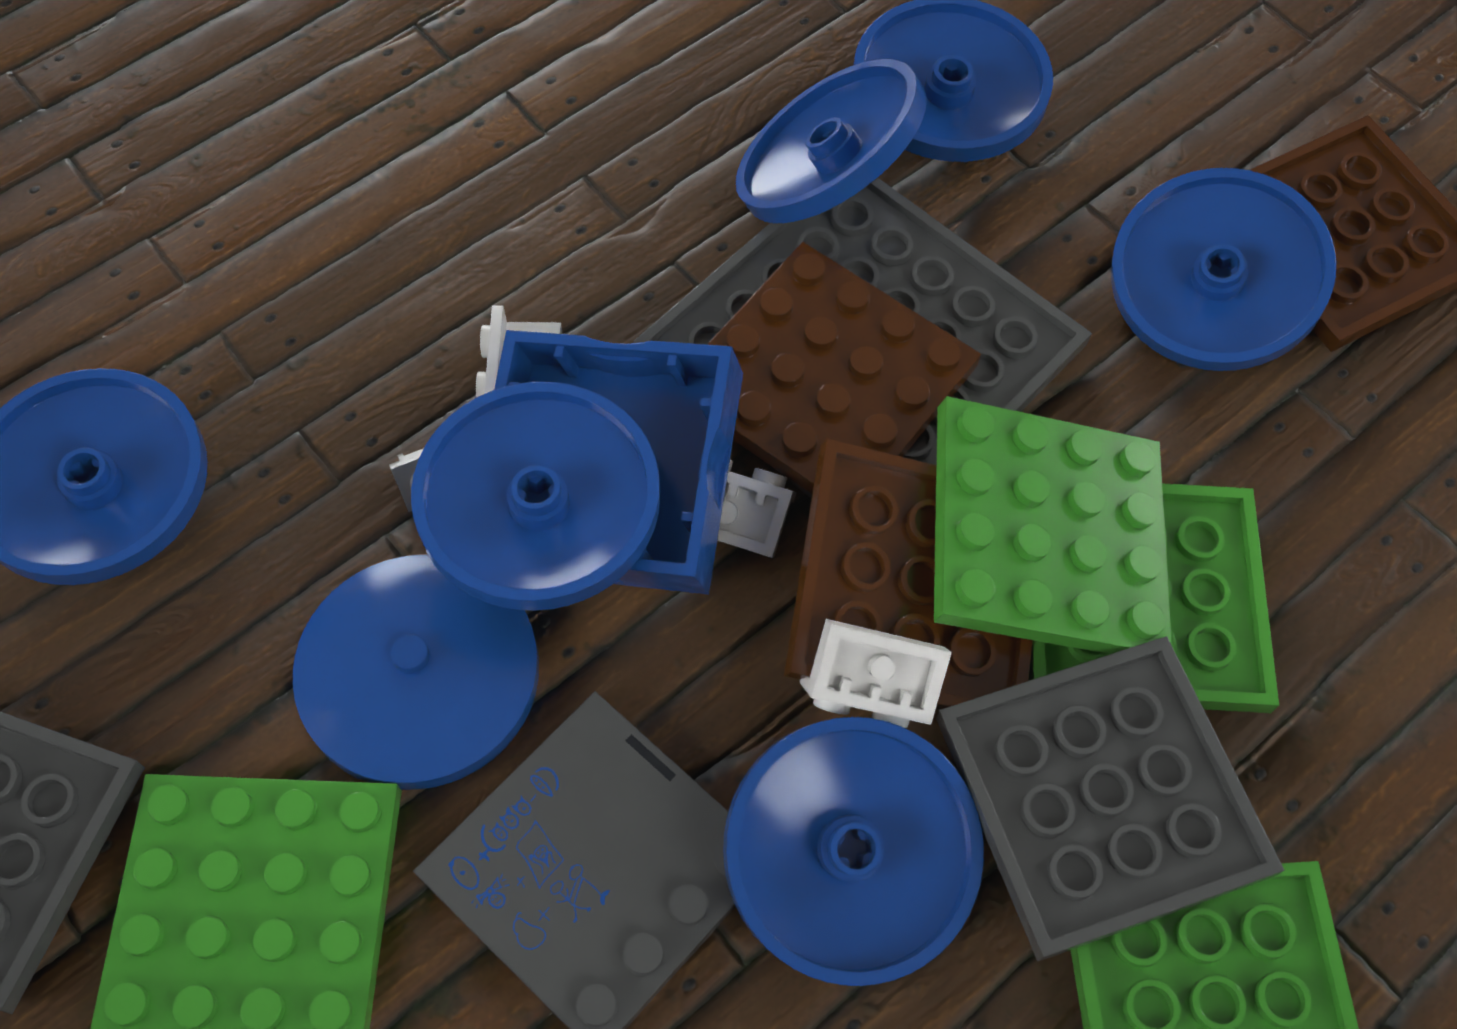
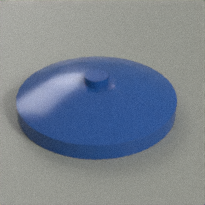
M913 0L894 7L877 18L867 28L858 43L854 58V65L877 59H894L904 62L911 67L924 87L927 104L921 125L905 150L925 158L941 161H978L1003 154L1015 148L1031 136L1039 126L1046 112L1053 88L1052 65L1045 47L1039 38L1022 21L1010 13L978 0Z
M877 59L862 62L840 70L814 84L781 109L764 126L748 147L736 175V191L740 199L750 212L761 221L768 223H790L823 213L851 198L888 169L915 136L926 111L927 98L924 87L910 66L894 59Z
M1210 168L1193 171L1168 180L1156 187L1136 204L1122 224L1116 239L1112 257L1111 284L1117 307L1123 319L1136 336L1152 350L1174 362L1189 367L1213 371H1233L1255 367L1277 359L1297 346L1312 331L1322 316L1334 288L1337 265L1336 253L1332 237L1322 217L1313 205L1296 190L1275 178L1258 172L1238 168Z
M96 368L78 370L51 377L22 391L0 408V563L12 572L34 581L55 585H80L120 576L146 563L163 551L175 540L192 518L200 503L207 478L208 461L204 439L198 425L184 403L167 387L144 375L125 370Z
M526 382L508 385L492 390L466 403L452 413L432 434L418 459L411 487L413 519L421 542L436 568L446 579L468 595L488 604L515 610L536 611L565 607L584 601L610 587L627 573L644 552L654 532L660 508L658 466L652 447L635 420L622 408L602 395L582 387L558 382Z
M410 555L385 560L356 573L340 584L323 600L308 621L299 640L293 665L295 704L307 732L319 749L335 765L353 777L367 783L398 784L401 790H418L449 784L474 773L492 761L509 745L525 723L533 705L539 680L538 649L533 629L525 610L502 608L468 595L446 579L428 555Z
M844 717L820 721L799 728L774 743L755 761L740 782L732 799L724 830L723 856L727 883L734 904L751 933L768 951L793 969L809 977L839 985L866 986L893 981L913 973L937 957L953 941L970 915L977 898L984 864V844L981 823L972 795L955 767L938 749L916 733L899 725L872 718Z

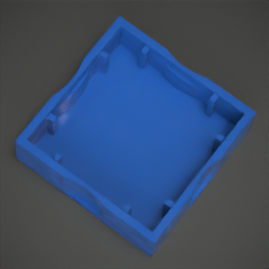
M506 330L494 390L526 382H558L588 389L614 402L632 417L642 429L652 447L658 466L660 484V508L657 523L642 555L627 573L614 584L709 595L743 379V371L733 347L652 340L630 344L610 343L583 335Z

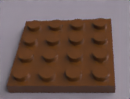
M1369 115L1250 169V171L1275 178L1300 193L1317 210L1330 232L1336 253V278L1329 302L1318 323L1312 329L1330 352L1457 289V209Z
M802 242L707 344L732 346L743 371L733 441L811 494H813L820 445L827 438L903 457L937 416L938 406L946 396L952 397L978 366L981 353L805 242Z
M828 438L820 445L784 676L800 680L807 676L810 677L825 620L830 619L944 646L951 651V657L936 709L939 710L1028 681L1033 640L934 623L936 465Z

